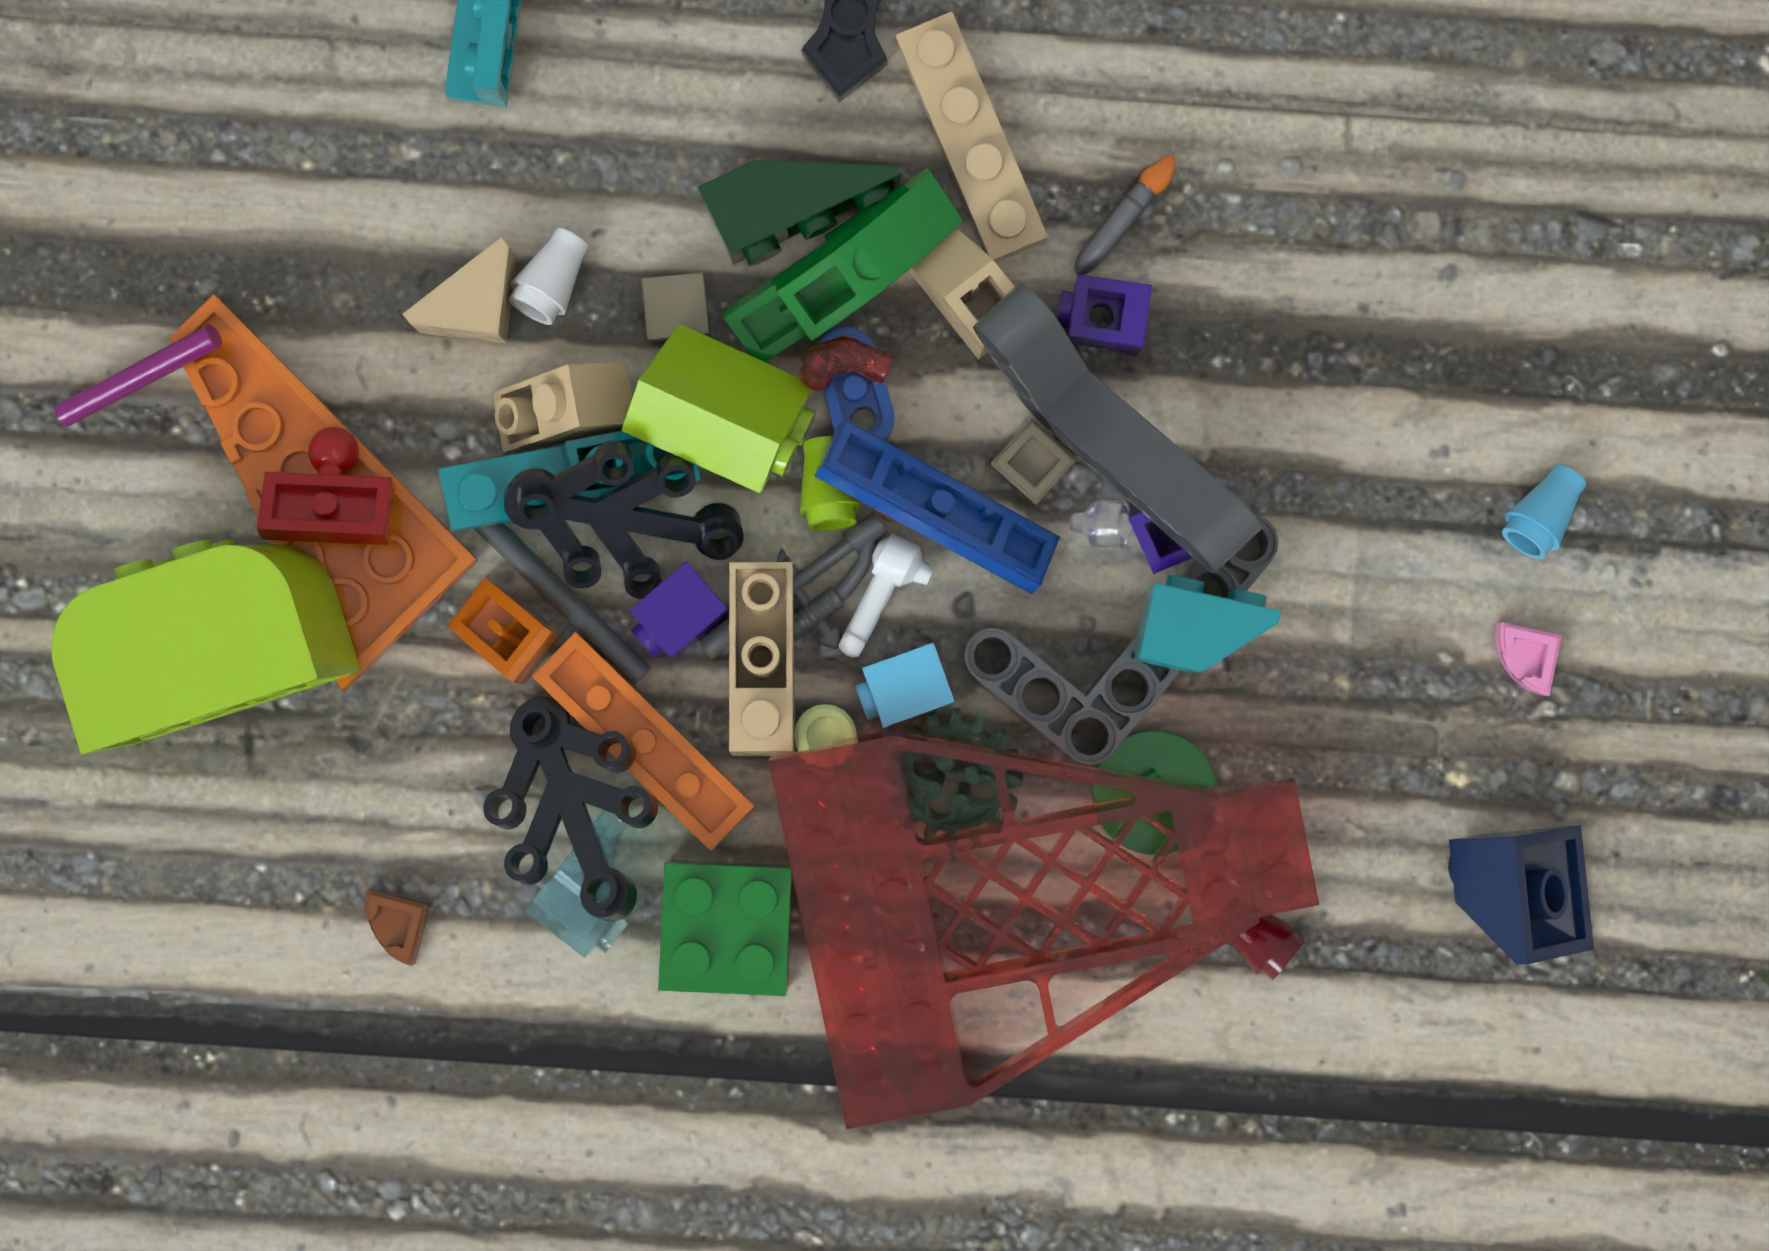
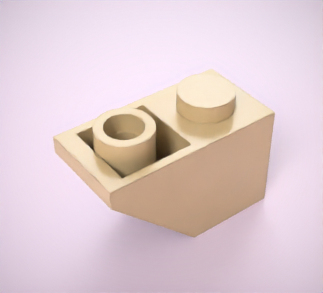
M955 228L908 271L979 360L988 351L976 335L973 326L1015 286L988 254L960 230Z
M626 362L567 364L492 392L495 407V423L499 430L503 453L522 451L602 435L621 429L633 398Z

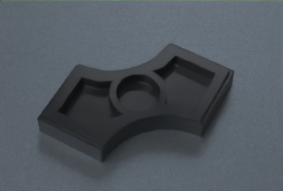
M825 0L821 23L817 31L801 49L802 56L839 102L888 65V59L877 39L875 31V18L881 0Z

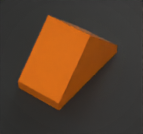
M484 577L447 625L504 677L513 683L524 685L562 636L486 577Z

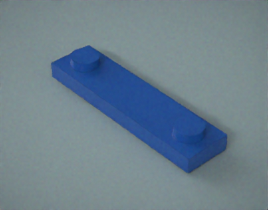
M845 418L836 427L814 475L818 479L1030 594H1033L1041 586L1060 539V536Z

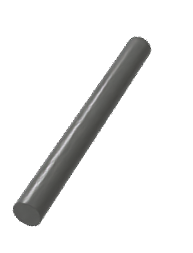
M504 523L474 529L633 685H636L650 671L651 667Z

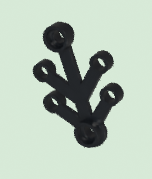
M618 441L602 444L596 450L595 455L555 476L549 471L539 468L521 471L507 485L503 497L504 509L508 518L522 528L541 530L563 560V572L566 582L580 589L589 588L599 581L602 573L600 556L592 547L582 546L566 520L590 524L622 568L625 590L636 599H643L662 583L658 563L650 557H645L628 532L693 543L703 555L714 560H724L734 555L741 547L744 539L740 515L733 507L727 504L713 503L706 505L694 517L638 507L662 493L669 497H682L690 493L696 483L693 463L674 454H668L659 460L655 468L628 481L634 473L633 456L630 448ZM610 459H621L624 461V464L617 468H608L603 465ZM672 471H683L686 473L685 476L678 480L666 478V475ZM598 481L611 486L620 485L597 498L576 495ZM532 500H542L545 502L535 506L527 504ZM717 534L727 535L721 539H710ZM578 563L592 565L588 570L577 571L572 568ZM639 574H649L652 576L644 582L633 580Z
M532 698L524 702L516 710L511 720L510 737L517 748V752L502 788L492 791L486 797L483 805L484 816L491 824L504 830L518 827L524 821L527 813L524 799L541 765L547 785L524 842L513 846L505 856V871L510 878L525 885H533L540 882L547 873V854L562 819L585 877L580 889V900L583 908L590 915L603 921H620L632 912L636 904V886L629 876L614 868H610L585 804L616 814L622 822L633 828H644L650 825L657 816V800L651 793L638 786L620 789L572 772L564 750L592 757L599 766L609 772L621 773L629 769L636 757L635 746L631 740L615 731H608L600 735L571 725L569 713L552 698ZM544 717L545 727L543 731L536 736H532L531 732L534 724L538 719ZM615 743H621L622 751L620 756L615 761L608 762L606 755L609 747ZM642 797L644 800L642 812L636 817H630L628 810L631 802L636 798ZM511 799V812L507 817L500 819L498 810L501 803ZM532 854V868L529 872L521 875L519 864L522 858ZM609 881L611 886L610 895L605 901L598 903L596 892L602 883Z

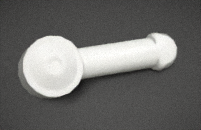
M894 532L888 538L878 543L872 555V574L874 576L838 645L841 652L846 656H860L896 586L901 587L911 582L927 585L934 571L932 567L923 561L919 545Z

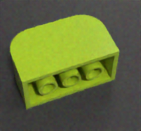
M209 539L196 541L173 549L172 554L174 558L156 563H153L152 559H145L113 569L116 580L85 590L66 605L55 624L51 642L54 669L81 755L136 745L361 672L335 586L324 566L306 551L293 546L280 544L236 545L234 539L211 544Z

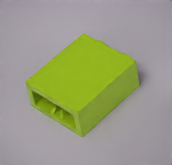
M679 323L638 380L621 431L761 494L773 472L784 476L797 446L803 444L816 412L806 407L815 384Z

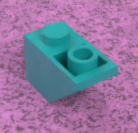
M1167 575L1165 585L1154 583L1148 588L1133 660L1192 674L1201 673L1277 625L1281 611L1265 607L1267 596L1229 589L1226 599L1204 594L1205 583L1182 576Z

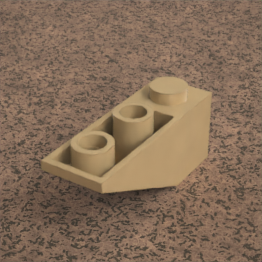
M729 562V752L732 756H795L793 562Z

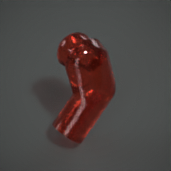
M842 335L810 346L802 356L801 361L803 365L800 368L799 377L805 386L813 390L828 388L834 376L847 371L855 372L883 385L895 356L851 336Z

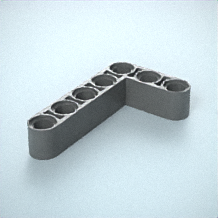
M1018 283L973 326L976 335L1018 398L1033 416L1209 572L1216 573L1262 529L1256 516L1235 494L1088 370L1053 312L1025 284Z
M1255 515L1262 526V529L1256 534L1261 542V552L1257 559L1254 561H1244L1234 555L1214 574L1195 560L1182 577L1196 579L1201 575L1210 576L1219 583L1222 590V598L1226 599L1229 589L1247 591L1270 564L1278 551L1279 539L1276 529L1267 519ZM987 628L978 631L969 639L963 651L965 670L976 683L1067 758L1076 763L1090 765L1104 762L1116 751L1181 672L1133 660L1139 629L1085 694L1012 634L1003 629ZM988 639L997 640L1006 647L1009 660L1005 670L995 675L986 674L976 666L974 650L981 641ZM1120 671H1131L1142 680L1144 687L1143 695L1134 706H1124L1113 697L1111 691L1112 681ZM1033 679H1044L1055 688L1057 695L1056 703L1047 714H1034L1024 705L1022 698L1023 690L1026 684ZM1085 718L1098 722L1104 732V742L1101 748L1090 755H1084L1077 751L1071 740V733L1075 724Z

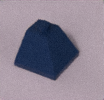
M1581 825L1489 833L1449 839L1451 856L1449 858L1448 871L1450 879L1454 884L1455 903L1516 965L1532 964L1594 949Z

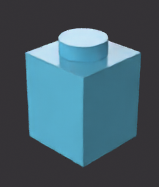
M934 643L862 668L866 681L855 685L867 720L879 716L883 728L955 702Z

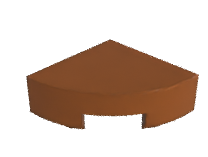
M367 889L365 912L375 937L391 957L404 964L415 965L431 904L375 889Z

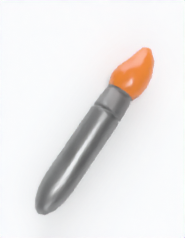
M1167 154L1141 173L1138 184L1125 195L1126 197L1121 200L1078 254L1074 267L1076 274L1084 275L1094 270L1143 213L1142 211L1147 208L1153 199V196L1161 193L1169 185L1176 168L1173 155Z

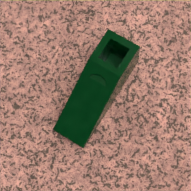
M753 160L698 186L733 265L746 260L748 266H754L779 254L782 251L779 243L802 233L805 240L820 236L838 224L835 217L858 207L859 211H862L882 200L889 192L900 186V173L897 167L892 165Z

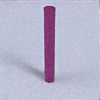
M208 324L56 404L54 407L56 417L61 424L69 427L222 346L221 336L214 326Z

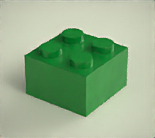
M669 860L665 862L658 991L786 996L789 979L794 865Z

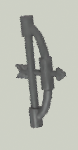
M874 512L844 532L845 538L798 573L796 566L793 564V597L801 607L794 612V641H798L816 627L821 634L818 638L819 644L831 649L839 648L838 645L841 641L840 628L837 626L830 628L825 620L844 607L845 600L855 591L869 571L876 540L887 533L886 528ZM781 548L776 562H791V559L786 556L785 551ZM855 550L858 554V559L846 576L835 588L828 587L827 590H824L817 597L810 600L802 588ZM728 618L698 639L712 660L722 652H729Z

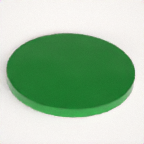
M1145 731L1126 737L1109 758L1099 763L1092 784L1093 807L1103 829L1121 846L1141 854L1163 855L1185 848L1195 841L1206 829L1216 805L1215 777L1205 756L1188 740L1163 731Z

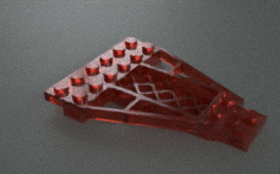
M896 729L837 740L832 745L773 756L768 760L846 1129L971 1106L1259 923L1258 917L1319 905L1296 782L1293 778L1233 790L1200 784L1185 785L896 732ZM913 751L993 766L1004 817L1001 823L920 838L917 835L901 752ZM1012 769L1127 790L1135 796L1018 819L1013 812L1005 770ZM1170 811L1173 828L1152 814ZM1139 817L1168 836L1149 865L1120 846ZM1125 820L1112 840L1091 827ZM1076 830L1105 848L1087 877L1058 858ZM1063 832L1050 852L1029 839ZM1014 842L1043 860V863L1025 889L996 870ZM1001 844L988 864L968 852V850ZM1175 844L1177 845L1185 889L1157 871ZM952 854L982 873L964 900L959 899L934 882ZM1114 854L1142 872V875L1124 901L1095 883ZM940 856L926 876L923 859ZM1051 867L1081 885L1062 913L1033 895ZM989 879L1018 897V900L1001 925L971 906ZM1151 879L1180 897L1161 926L1133 908V905ZM1089 891L1117 909L1099 937L1070 919ZM930 893L957 910L940 936H938ZM1026 904H1029L1055 921V924L1038 949L1008 931ZM1189 905L1192 924L1172 928ZM964 916H967L994 934L976 961L947 943ZM1126 916L1151 931L1149 933L1110 940ZM1064 928L1088 943V945L1048 952ZM1002 940L1026 955V957L986 964ZM942 953L963 966L964 969L946 972ZM1160 954L1167 956L1168 959L1064 1025H1057L1049 989V981L1053 976ZM1031 981L1035 983L1039 989L1048 1035L976 1080L969 1079L952 998L959 993L1015 982Z

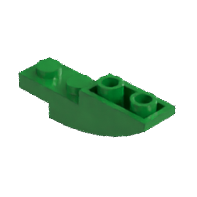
M929 167L889 192L882 200L860 211L825 234L826 243L723 310V318L750 356L766 362L806 335L813 341L869 302L936 247L963 221L962 217Z

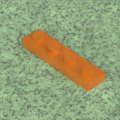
M575 632L532 675L586 730L600 735L608 731H615L631 740L636 749V757L631 767L627 770L710 851L755 807L720 770L578 632ZM615 743L609 747L608 752L617 759L621 754L622 745L621 743Z

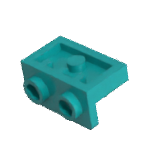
M522 0L457 1L445 94L448 99L507 107Z

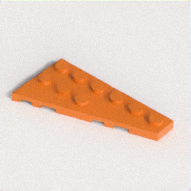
M213 294L169 338L171 343H174L208 324L214 326L221 336L222 346L183 367L201 404L205 406L222 441L220 443L229 462L234 465L247 492V499L257 519L259 517L265 472L318 474V471L309 460L308 447L312 437L318 431L327 427H340L347 430L358 443V461L354 468L344 475L391 477L395 490L388 545L268 540L269 544L289 545L306 551L316 558L329 573L335 586L361 669L360 673L336 680L340 690L347 691L479 560L450 533L444 524L219 297Z

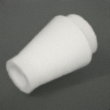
M557 228L551 239L511 281V286L514 290L509 297V302L524 315L546 325H551L557 315H565L582 259L589 248L588 244L574 233Z

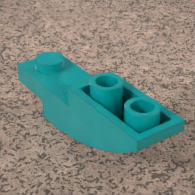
M623 431L565 441L561 446L439 468L437 474L450 533L506 522L514 524L508 518L504 509V492L512 479L526 469H544L555 476L595 455L596 450L602 444L618 441L627 445L632 452L634 473L628 480L630 481L655 468L661 458L672 453ZM610 459L603 465L608 468H617L624 464V461L621 459ZM693 463L696 481H699L698 466ZM672 471L666 475V478L678 480L685 476L686 473L683 471ZM598 481L576 495L597 498L620 485L611 486ZM532 500L527 504L535 506L545 502L542 500Z

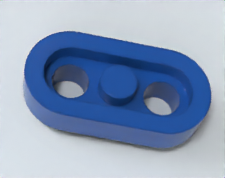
M853 327L833 329L820 340L816 348L815 363L834 431L843 418L851 422L855 412L868 410L874 415L876 421L874 426L867 431L887 441L894 427V410L875 345L871 338L859 329ZM851 351L857 356L859 361L855 369L844 372L835 366L834 360L840 352Z

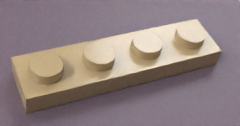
M951 11L896 34L895 42L984 252L995 262H998L1046 242L1048 235L953 12Z

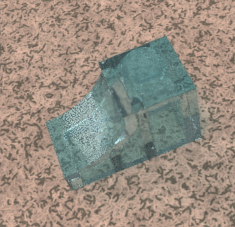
M603 811L593 825L609 866L613 868L617 845L628 824L622 822L616 814ZM573 849L525 912L585 958L596 947L606 953L629 923L624 919L617 922H606L590 915L583 908L580 900V889L585 877ZM609 881L599 886L596 892L598 903L605 901L609 897L611 892Z

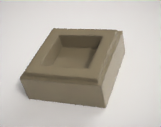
M703 272L641 278L647 340L649 343L667 341L679 323L710 337Z
M1031 418L989 466L1035 507L1077 461V458Z

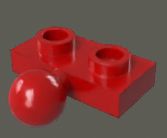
M327 427L318 431L312 437L308 447V456L318 474L265 472L257 531L262 540L388 545L395 490L391 477L344 475L354 468L359 457L358 443L347 430L340 427Z

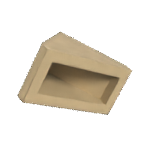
M500 237L405 311L403 316L421 334L507 343L511 312L509 297L513 292L511 281L515 278L516 255L504 239Z

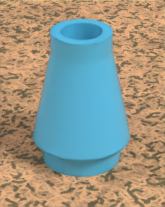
M1555 465L1548 476L1505 515L1507 524L1502 530L1505 540L1522 554L1534 559H1544L1549 551L1558 550L1579 496L1586 487L1584 478L1567 466Z

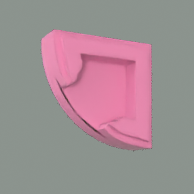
M1504 622L1496 623V648L1500 661L1507 673L1515 682L1528 691L1541 696H1550L1562 635Z

